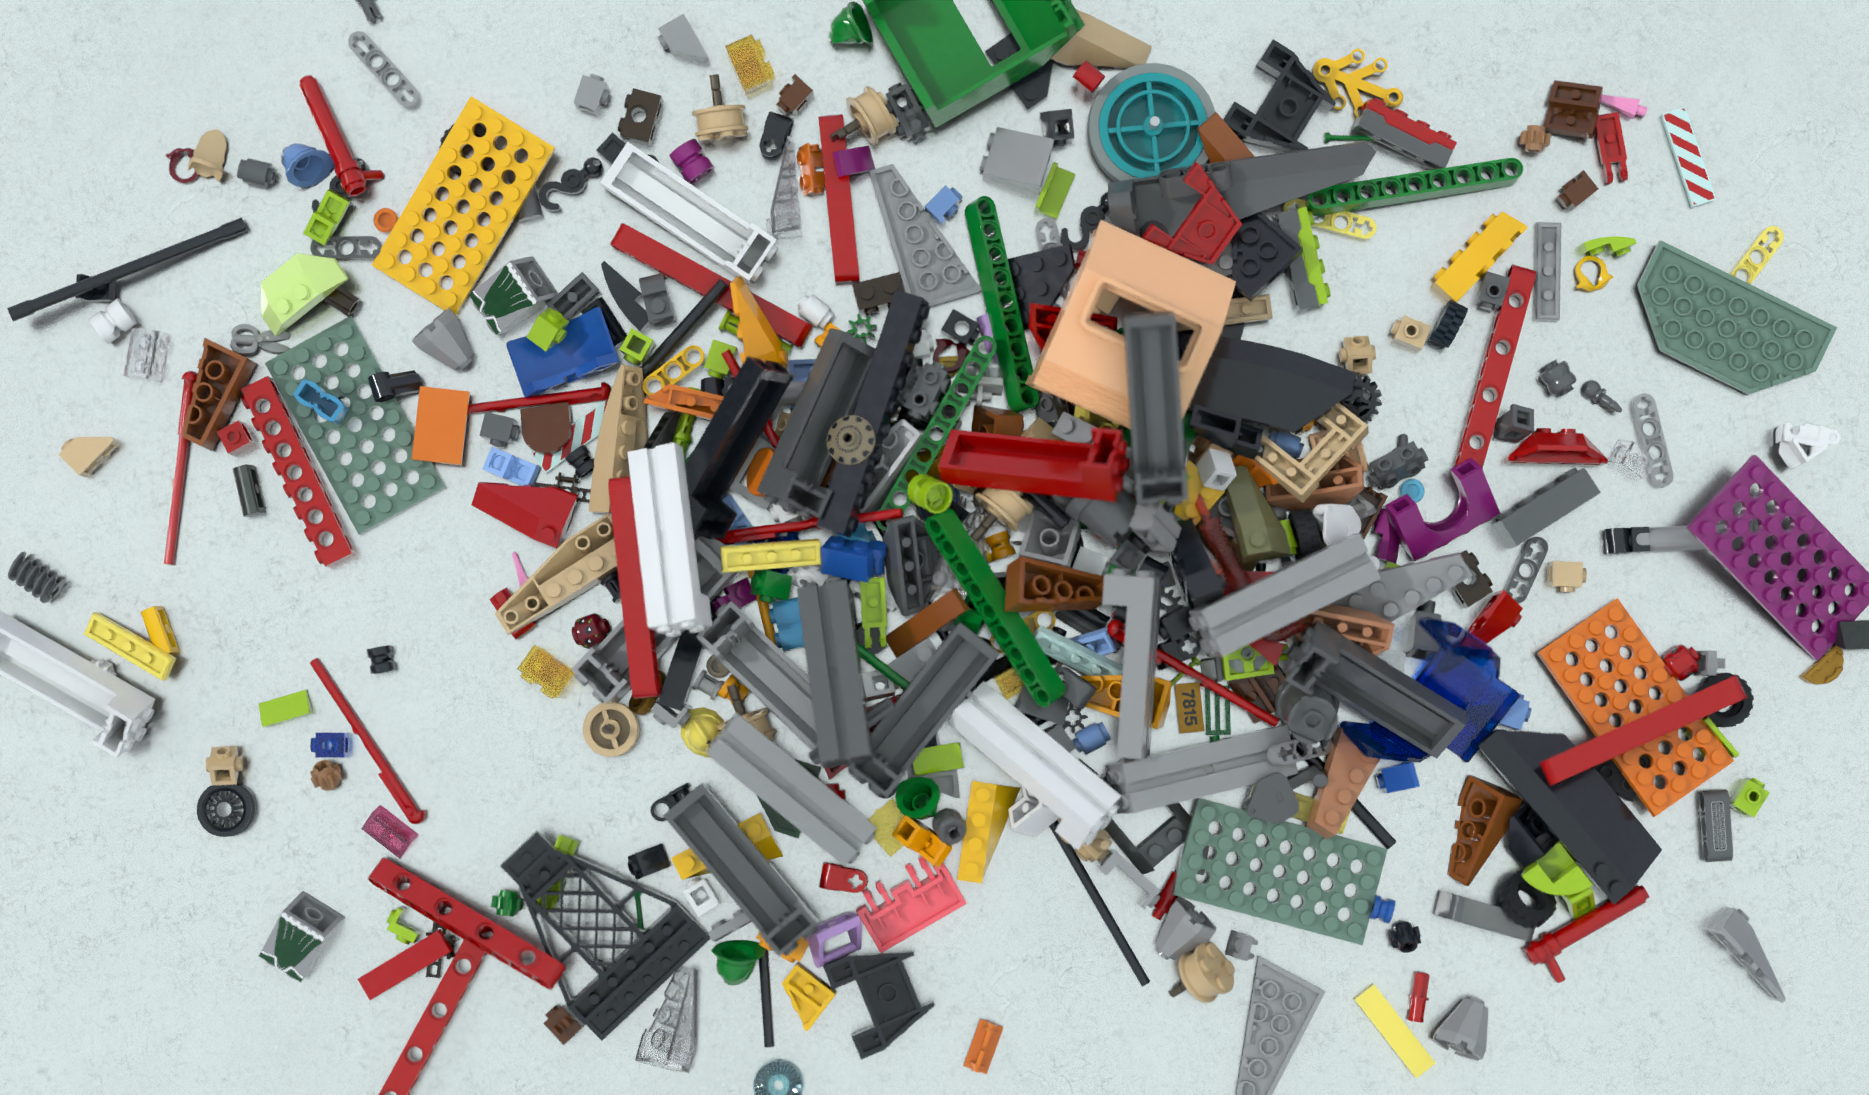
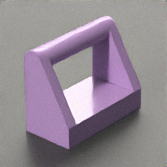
M846 912L816 925L817 931L807 939L814 964L817 968L861 949V922L859 915ZM848 931L851 943L823 955V941Z

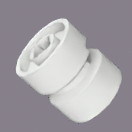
M118 298L106 306L105 312L99 311L89 319L94 329L107 344L120 337L121 330L126 332L137 324L131 312Z

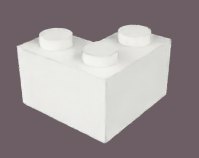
M1022 786L1023 798L1008 809L1012 831L1036 837L1060 817Z

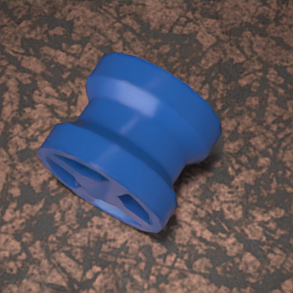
M1375 895L1369 918L1373 920L1379 918L1384 923L1389 924L1394 913L1395 900H1383L1381 896Z

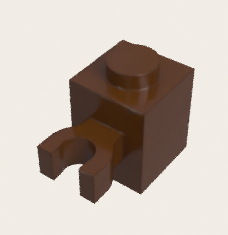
M565 1004L560 1008L555 1005L545 1015L548 1019L543 1023L563 1045L584 1027Z

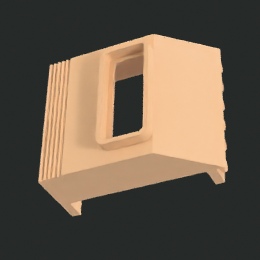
M1100 220L1097 229L1093 230L1090 237L1092 241L1032 375L1028 376L1025 384L1043 393L1053 394L1130 429L1124 336L1090 321L1103 289H1106L1154 312L1174 310L1176 322L1193 329V334L1181 360L1178 361L1181 414L1183 419L1222 332L1236 281Z

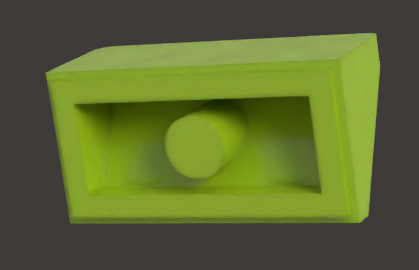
M307 689L258 704L262 727H269L313 713Z
M960 742L924 748L913 761L915 776L964 768Z

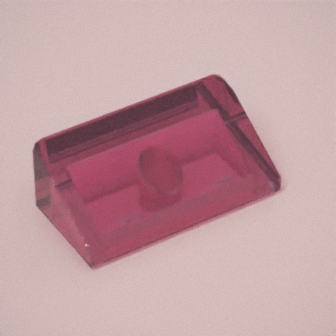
M381 805L371 813L361 828L399 859L402 858L418 837L414 830Z

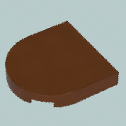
M568 402L520 409L522 436L525 443L533 451L542 455L557 453L571 438V410Z

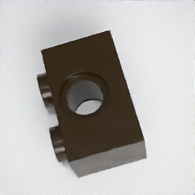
M633 88L631 94H627L624 108L627 109L625 118H620L618 124V132H621L622 140L651 147L663 104L661 95ZM644 112L646 117L642 122H635L633 120L635 113Z
M1464 550L1460 554L1472 571L1473 581L1470 585L1462 581L1453 586L1452 590L1462 606L1468 608L1492 593L1491 586L1493 584L1486 573L1482 574L1477 567L1479 561L1472 552L1468 553L1467 550Z

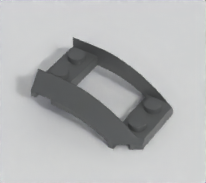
M1122 758L1118 762L1130 760V758ZM1104 773L1099 778L1108 784ZM1179 802L1166 805L1173 816L1137 847H1135L1113 819L1105 828L1114 842L1143 875L1155 871L1154 867L1186 840L1191 816Z

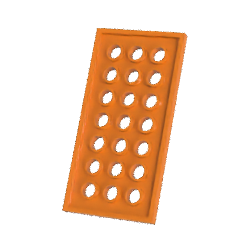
M1618 598L1537 653L1596 737L1618 728L1610 723V716L1612 714H1616L1621 718V726L1688 697L1675 677H1671L1664 668L1665 663ZM1607 626H1612L1616 629L1617 637L1615 639L1607 637L1605 633ZM1591 639L1597 643L1598 648L1596 652L1587 650L1585 645L1587 640ZM1622 646H1626L1631 650L1632 655L1630 659H1624L1620 655V648ZM1568 653H1573L1577 656L1578 663L1576 666H1571L1567 663L1566 655ZM1602 660H1608L1611 663L1612 670L1610 673L1601 670L1600 663ZM1636 667L1645 669V679L1641 680L1635 676L1634 670ZM1583 673H1587L1592 677L1591 686H1585L1581 683L1580 677ZM1617 680H1621L1626 684L1627 689L1625 693H1619L1615 689V682ZM1651 687H1656L1660 690L1661 696L1659 700H1654L1650 697L1649 689ZM1597 694H1603L1606 697L1607 704L1605 707H1600L1596 704L1595 696ZM1634 700L1640 703L1641 711L1639 714H1635L1630 710L1629 704L1631 701ZM1704 718L1681 727L1689 731L1690 738L1688 741H1683L1679 738V729L1612 758L1652 817L1663 812L1734 762L1718 737L1704 723ZM1661 741L1669 744L1670 753L1668 755H1664L1659 751V743ZM1695 748H1699L1704 752L1705 757L1702 762L1694 759L1693 751ZM1641 755L1649 757L1651 761L1649 768H1643L1639 764ZM1675 762H1680L1684 765L1685 772L1683 775H1677L1674 772L1673 765ZM1655 776L1664 778L1665 787L1663 789L1655 787Z

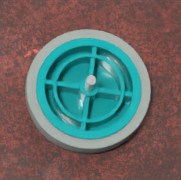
M1159 63L1132 66L1112 77L1095 97L1088 117L1089 145L1100 168L1115 182L1158 176L1161 171L1192 166L1195 162L1199 165L1207 164L1209 158L1205 154L1197 128L1215 113V109L1206 90L1194 77L1185 71Z

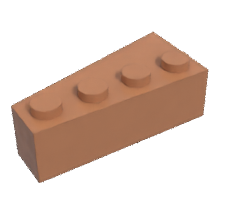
M1343 725L1337 728L1332 736L1331 750L1326 756V764L1323 771L1328 778V783L1326 786L1318 788L1306 825L1326 839L1337 834L1384 754L1383 751Z

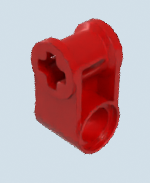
M823 863L819 888L858 893L868 884V876L863 870L833 863ZM857 874L859 875V880H863V883L854 887V883L850 881V878H854Z

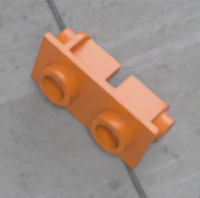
M806 143L799 147L797 152V163L800 165L801 170L799 185L803 189V196H807L812 192L814 194H823V189H825L824 171H815V167H823L822 149H819V144L809 145V143Z
M980 1019L963 1066L977 1073L987 1074L1004 1027Z

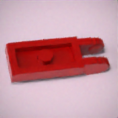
M1619 113L1598 115L1595 134L1606 184L1613 183L1611 163L1617 162L1619 177L1621 181L1628 180L1627 155Z

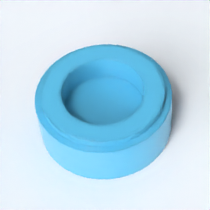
M1408 479L1399 487V496L1408 494L1415 503L1419 502L1424 496V486L1416 479Z

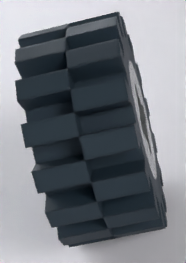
M1449 300L1433 329L1430 340L1449 348L1466 317L1468 308Z

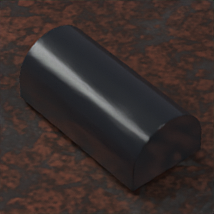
M599 297L581 312L584 314L595 307L601 308L614 348L616 349L623 344L627 334L604 298Z

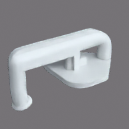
M1320 504L1313 509L1315 521L1323 534V539L1327 546L1351 534L1360 533L1361 521L1351 505ZM1370 556V560H1373L1376 569H1378L1380 566L1378 558Z

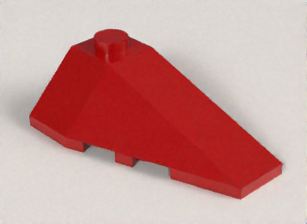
M479 482L471 505L533 540L557 548L565 538L578 495L555 486H511L506 483Z
M1500 590L1495 592L1437 672L1445 674L1509 629L1510 626L1514 628L1522 618L1520 612L1523 608L1506 591Z

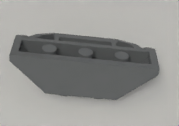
M910 515L891 520L882 538L883 542L887 545L885 564L888 587L903 616L920 612L928 607V602L941 579L937 546L928 534L925 523L916 516Z

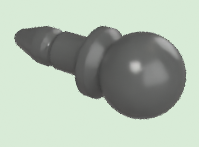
M1588 380L1582 385L1581 392L1585 398L1593 400L1595 404L1600 402L1612 411L1622 412L1620 405L1611 397L1605 395L1607 390L1601 389L1597 381Z

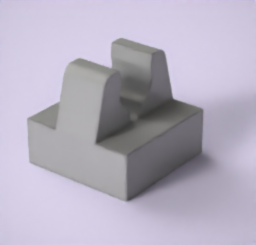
M1696 651L1701 659L1697 661L1699 670L1695 672V676H1717L1718 668L1725 669V659L1717 658V651Z
M1232 930L1226 955L1245 961L1253 959L1255 955L1250 953L1252 944L1258 945V941L1252 936Z

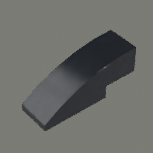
M603 261L601 267L611 295L630 323L643 334L651 324L649 323L646 310L638 304V301L642 298L641 292L608 263Z
M1197 404L1193 406L1189 428L1208 441L1235 454L1254 460L1259 451L1263 429L1241 423V417Z
M684 630L681 634L658 704L680 711L684 708L703 650L702 644L696 638L698 634L690 633L687 630Z

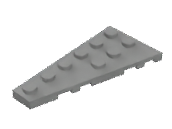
M890 164L870 170L869 173L905 292L923 297L929 302V307L981 292L982 289L978 283H976L937 225L927 214L895 166Z
M1460 552L1430 558L1423 562H1412L1400 567L1377 570L1381 579L1330 604L1370 611L1392 622L1473 576Z
M1258 956L1236 1095L1273 1094L1325 994L1324 990Z

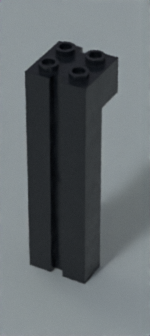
M747 356L685 464L694 537L699 535L708 539L713 537L723 539L737 516V513L722 500L794 377L793 374L778 362L768 360L763 362L759 358Z

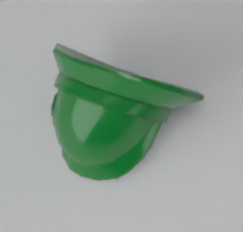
M855 1L849 2L847 7L843 8L831 23L828 36L830 41L834 44L874 43L862 6Z
M912 777L899 783L895 795L897 808L903 815L909 818L925 820L930 817L934 818L937 814L940 799L939 786L932 779L926 777Z
M749 940L722 942L715 945L711 950L717 957L718 975L722 977L726 984L732 986L739 985L749 978L756 965V961L762 958L766 951L759 943Z

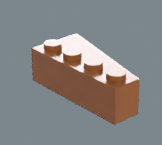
M204 338V350L202 358L199 359L197 367L199 371L196 383L193 384V396L191 404L188 405L181 437L213 451L219 439L217 431L225 427L242 393L241 388L245 387L256 363Z
M1020 556L1007 565L1005 612L1093 610L1102 604L1104 576Z

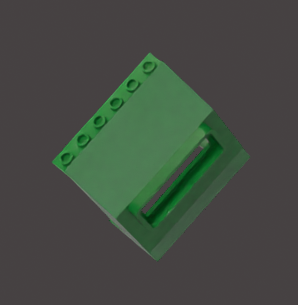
M862 0L935 128L1042 67L1085 26L1071 0H993L1021 49L996 65L991 66L953 0Z

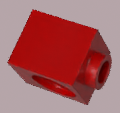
M239 420L217 431L227 453L235 456L256 445L246 424Z

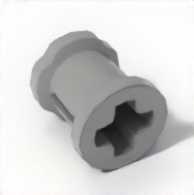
M702 670L692 689H698L709 695L711 700H714L724 682L721 680L717 681L707 675L705 670Z

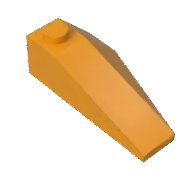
M735 277L730 283L734 314L736 317H740L737 337L741 338L744 345V353H740L741 364L743 365L745 359L749 356L759 358L763 362L766 360L778 362L785 368L786 364H788L786 350L782 349L779 338L742 277Z
M1122 675L1080 676L1097 689L1085 707L1119 717ZM1156 676L1152 728L1160 729L1164 726L1169 709L1172 681Z

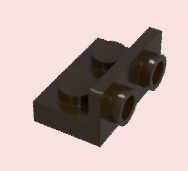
M900 272L852 284L859 314L865 313V316L879 313V308L887 306L889 308L895 290L905 292Z

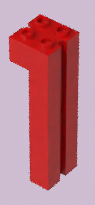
M1092 427L1093 444L951 429L938 465L941 481L946 484L1116 502L1118 493L1123 491L1124 473L1129 471L1130 459L1126 458L1127 442L1123 441L1122 430Z

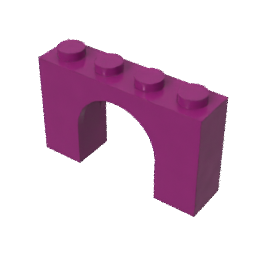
M1473 458L1450 469L1459 490V501L1455 510L1447 518L1439 522H1425L1417 504L1408 494L1385 505L1404 550L1414 561L1424 558L1430 552L1447 545L1450 541L1469 533L1475 527L1501 514L1483 469Z

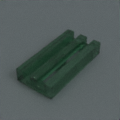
M1223 685L1230 690L1229 685ZM1204 687L1205 735H1231L1230 701L1224 698L1225 730H1220V695L1214 692L1215 730H1211L1210 691L1212 690Z

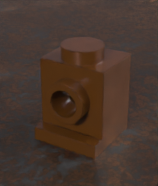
M796 74L792 76L793 84H786L779 92L780 97L776 104L783 113L787 114L790 112L793 116L814 95L813 90Z
M1584 170L1575 176L1578 181L1572 178L1562 186L1565 191L1557 196V199L1563 207L1573 210L1598 190V187Z

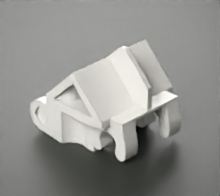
M1788 422L1784 426H1778L1775 432V444H1780L1778 453L1789 469H1794L1800 464L1808 462L1826 450L1828 445H1835L1841 439L1840 433L1836 430L1806 423L1804 426L1801 425L1791 429L1792 425Z

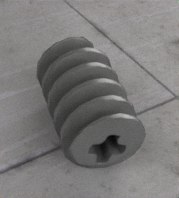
M21 552L13 561L8 572V578L11 581L16 580V584L19 587L24 586L26 592L32 591V595L35 598L40 597L42 603H48L63 589L65 580L63 579L56 583L57 574L49 578V568L41 572L42 563L39 562L33 567L34 558L30 557L25 561L26 552Z

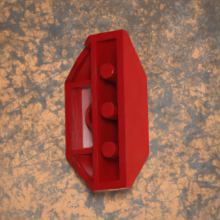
M1030 303L1029 329L1041 351H1043L1061 308ZM1096 313L1091 314V322L1113 332L1117 330L1118 317Z
M1537 428L1536 432L1528 435L1504 458V463L1603 466L1607 464V458L1583 433H1576V429H1561V433H1551V428Z

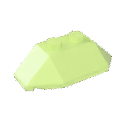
M297 253L261 282V317L273 334L278 336L349 278L335 258Z

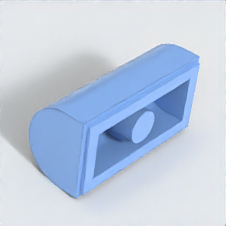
M1107 627L1069 638L1100 655L1116 652L1118 648L1117 640L1108 634Z

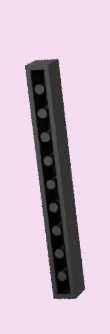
M899 290L894 292L854 412L855 416L864 418L873 427L876 438L875 446L871 455L859 464L845 465L837 462L829 486V490L832 493L816 525L823 530L851 538L852 533H855L859 523L857 517L860 509H863L867 498L865 493L868 485L870 486L873 482L875 463L881 458V446L884 438H887L890 432L889 422L891 416L896 413L898 408L897 398L899 392L904 389L906 384L905 374L907 368L911 367L914 360L913 350L915 344L919 343L922 336L921 326L923 320H926L929 315V302L923 297ZM851 434L846 436V443L852 440Z

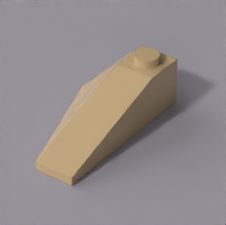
M1077 10L1085 26L1051 58V60L1067 66L1082 65L1087 60L1094 67L1104 66L1127 69L1132 66L1146 64L1152 46L1087 13Z

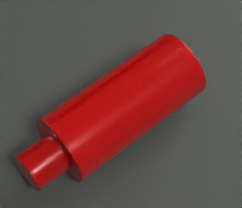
M1173 871L1159 894L1160 899L1154 905L1156 909L1152 916L1158 920L1162 919L1164 913L1168 914L1172 903L1178 897L1171 894L1177 874Z

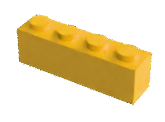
M1503 211L1497 216L1493 213L1483 223L1486 228L1480 234L1476 231L1466 241L1469 246L1464 251L1459 249L1450 258L1453 263L1447 269L1442 267L1433 276L1436 281L1431 286L1447 301L1452 300L1457 303L1479 280L1480 276L1495 263L1497 258L1528 227Z
M971 781L965 822L967 830L962 842L957 880L982 884L984 875L1008 820V809L1014 805L1020 788Z
M762 812L738 823L768 860L783 857ZM690 848L671 858L682 880L710 873Z

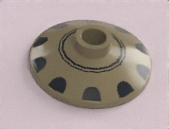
M855 415L844 416L838 419L831 426L827 434V448L830 455L836 461L845 465H856L865 461L871 455L876 441L875 432L871 424L864 418ZM851 434L852 440L846 443L845 437Z

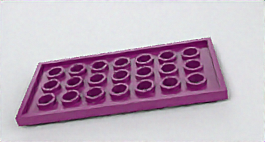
M1752 454L1686 527L1814 660L1818 661L1835 643L1838 621H1855L1869 605V572L1757 455ZM1756 483L1759 491L1756 496L1752 497L1749 490ZM1773 500L1775 508L1771 513H1767L1766 504ZM1740 502L1742 510L1738 515H1735L1733 513V506L1735 503ZM1789 517L1791 524L1788 529L1783 530L1782 521L1784 518ZM1756 518L1758 527L1755 531L1751 532L1749 523L1752 519ZM1723 520L1725 522V529L1722 533H1718L1716 525L1719 521ZM1804 533L1806 535V543L1800 547L1797 540ZM1772 535L1774 543L1770 548H1766L1765 540L1768 536ZM1736 537H1740L1741 546L1739 549L1734 550L1732 542ZM1821 550L1822 559L1815 563L1813 560L1814 553ZM1788 552L1790 560L1787 564L1783 565L1781 563V556L1783 553ZM1755 553L1757 555V563L1750 567L1748 559ZM1836 566L1838 574L1836 578L1830 579L1829 572L1831 568ZM1804 568L1806 576L1802 581H1798L1797 572ZM1772 570L1773 579L1766 583L1764 575L1767 571ZM1852 583L1854 590L1852 594L1847 596L1845 594V587ZM1816 585H1820L1822 589L1821 594L1815 598L1813 596V589ZM1787 586L1789 588V595L1787 598L1781 599L1780 592L1782 588ZM1836 601L1837 609L1834 613L1830 614L1828 607L1831 602ZM1800 603H1803L1805 611L1802 615L1798 616L1796 608ZM1819 619L1821 622L1820 629L1813 632L1812 624L1815 620Z

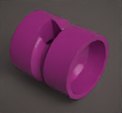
M696 139L683 143L669 155L675 166L682 168L681 174L683 178L691 185L700 181L714 170V166L709 158L702 156L703 149Z

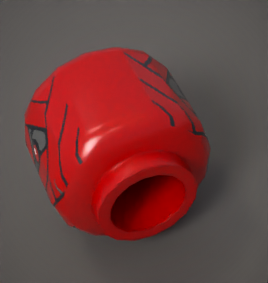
M1680 644L1663 656L1664 668L1671 677L1684 681L1699 670L1697 661L1701 658L1692 646L1687 649L1685 645Z

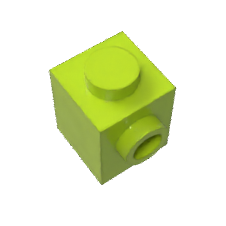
M549 307L538 315L527 338L544 351H548L565 338L567 334L565 329L569 321L560 312Z
M631 328L619 350L625 354L623 359L634 365H637L638 362L644 364L655 342L653 339Z
M713 339L704 365V369L709 371L708 375L720 379L723 376L729 377L731 371L721 354L730 349L734 358H736L737 347Z
M1753 777L1751 780L1742 779L1730 799V806L1747 817L1755 818L1770 792L1764 789V783Z

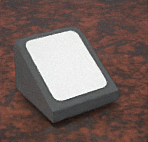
M1221 658L1201 659V673L1216 682H1222Z

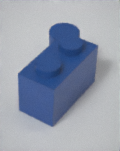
M830 536L821 547V573L868 583L873 576L874 569L875 575H881L885 572L884 557L887 554V545L879 540L867 543L865 541L844 539L841 536Z

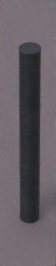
M766 949L763 957L759 959L764 1047H774L768 950Z

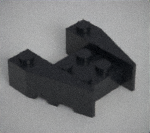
M1273 39L1256 65L1277 78L1255 114L1234 101L1224 115L1223 120L1242 141L1286 152L1306 150L1308 147L1297 140L1319 105L1330 111L1336 102L1317 83L1312 73L1299 61L1298 56Z
M1191 518L1177 523L1181 527L1180 534L1175 539L1177 542L1174 551L1171 553L1167 552L1179 580L1180 588L1186 597V604L1189 610L1223 598V588L1226 587L1222 574H1216Z
M913 951L848 955L823 966L832 990L856 980L874 1024L851 1034L861 1060L885 1050L935 1006L933 1001L920 1005L902 960L914 956Z

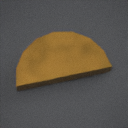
M1835 644L1800 677L1806 682L1816 685L1830 683L1837 679L1843 671V650Z

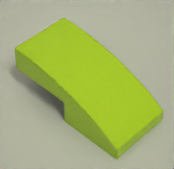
M328 189L317 211L313 212L303 234L325 246L342 220L351 200Z

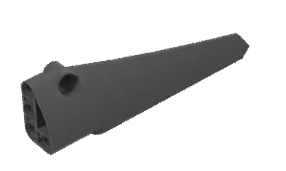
M1365 141L1201 164V167L1240 220L1307 194L1362 176L1375 156L1376 150ZM1192 166L1161 171L1158 176L1109 182L1108 203L1112 225L1141 238L1152 223L1173 237L1202 196L1200 192L1183 181V178Z

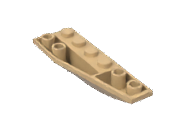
M621 364L611 389L595 452L589 512L611 515L608 480L610 478L630 476L627 452L643 449L648 440L645 404H643L645 397L642 368Z
M606 514L566 539L497 610L495 615L508 635L576 598L618 570L612 518L610 515Z

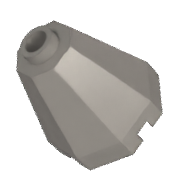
M447 308L438 315L433 322L424 327L412 339V342L418 349L454 370L457 367L462 370L472 361L470 356L473 352L455 313L450 308Z
M1179 896L1172 903L1155 944L1158 947L1157 953L1166 960L1169 958L1176 960L1183 954L1195 949L1201 943H1205L1215 934L1217 929L1207 915L1202 911L1198 913L1194 910L1195 905Z
M1471 996L1470 999H1463L1435 1031L1432 1040L1446 1050H1449V1047L1455 1050L1454 1054L1475 1061L1483 1059L1487 1045L1489 1010L1484 1005L1485 1002L1474 996Z

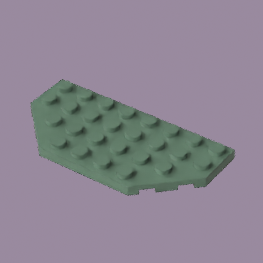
M1661 240L1658 241L1637 284L1659 351L1746 394L1816 372L1837 329L1836 326Z

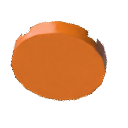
M761 449L749 465L747 487L752 495L765 497V495L757 492V489L773 456L774 449Z

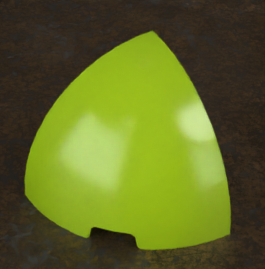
M1559 841L1556 842L1545 856L1527 866L1522 872V877L1530 885L1552 895H1572L1593 886Z

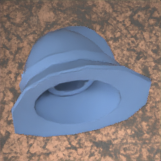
M294 143L285 147L282 151L281 163L285 167L287 180L298 187L318 184L329 175L334 167L330 154L324 150H317L315 147Z

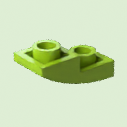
M1610 236L1586 241L1579 248L1582 255L1590 252V255L1594 256L1604 252V247H1606L1608 255L1616 253L1617 257L1631 252L1630 247L1634 246L1637 242L1634 238Z

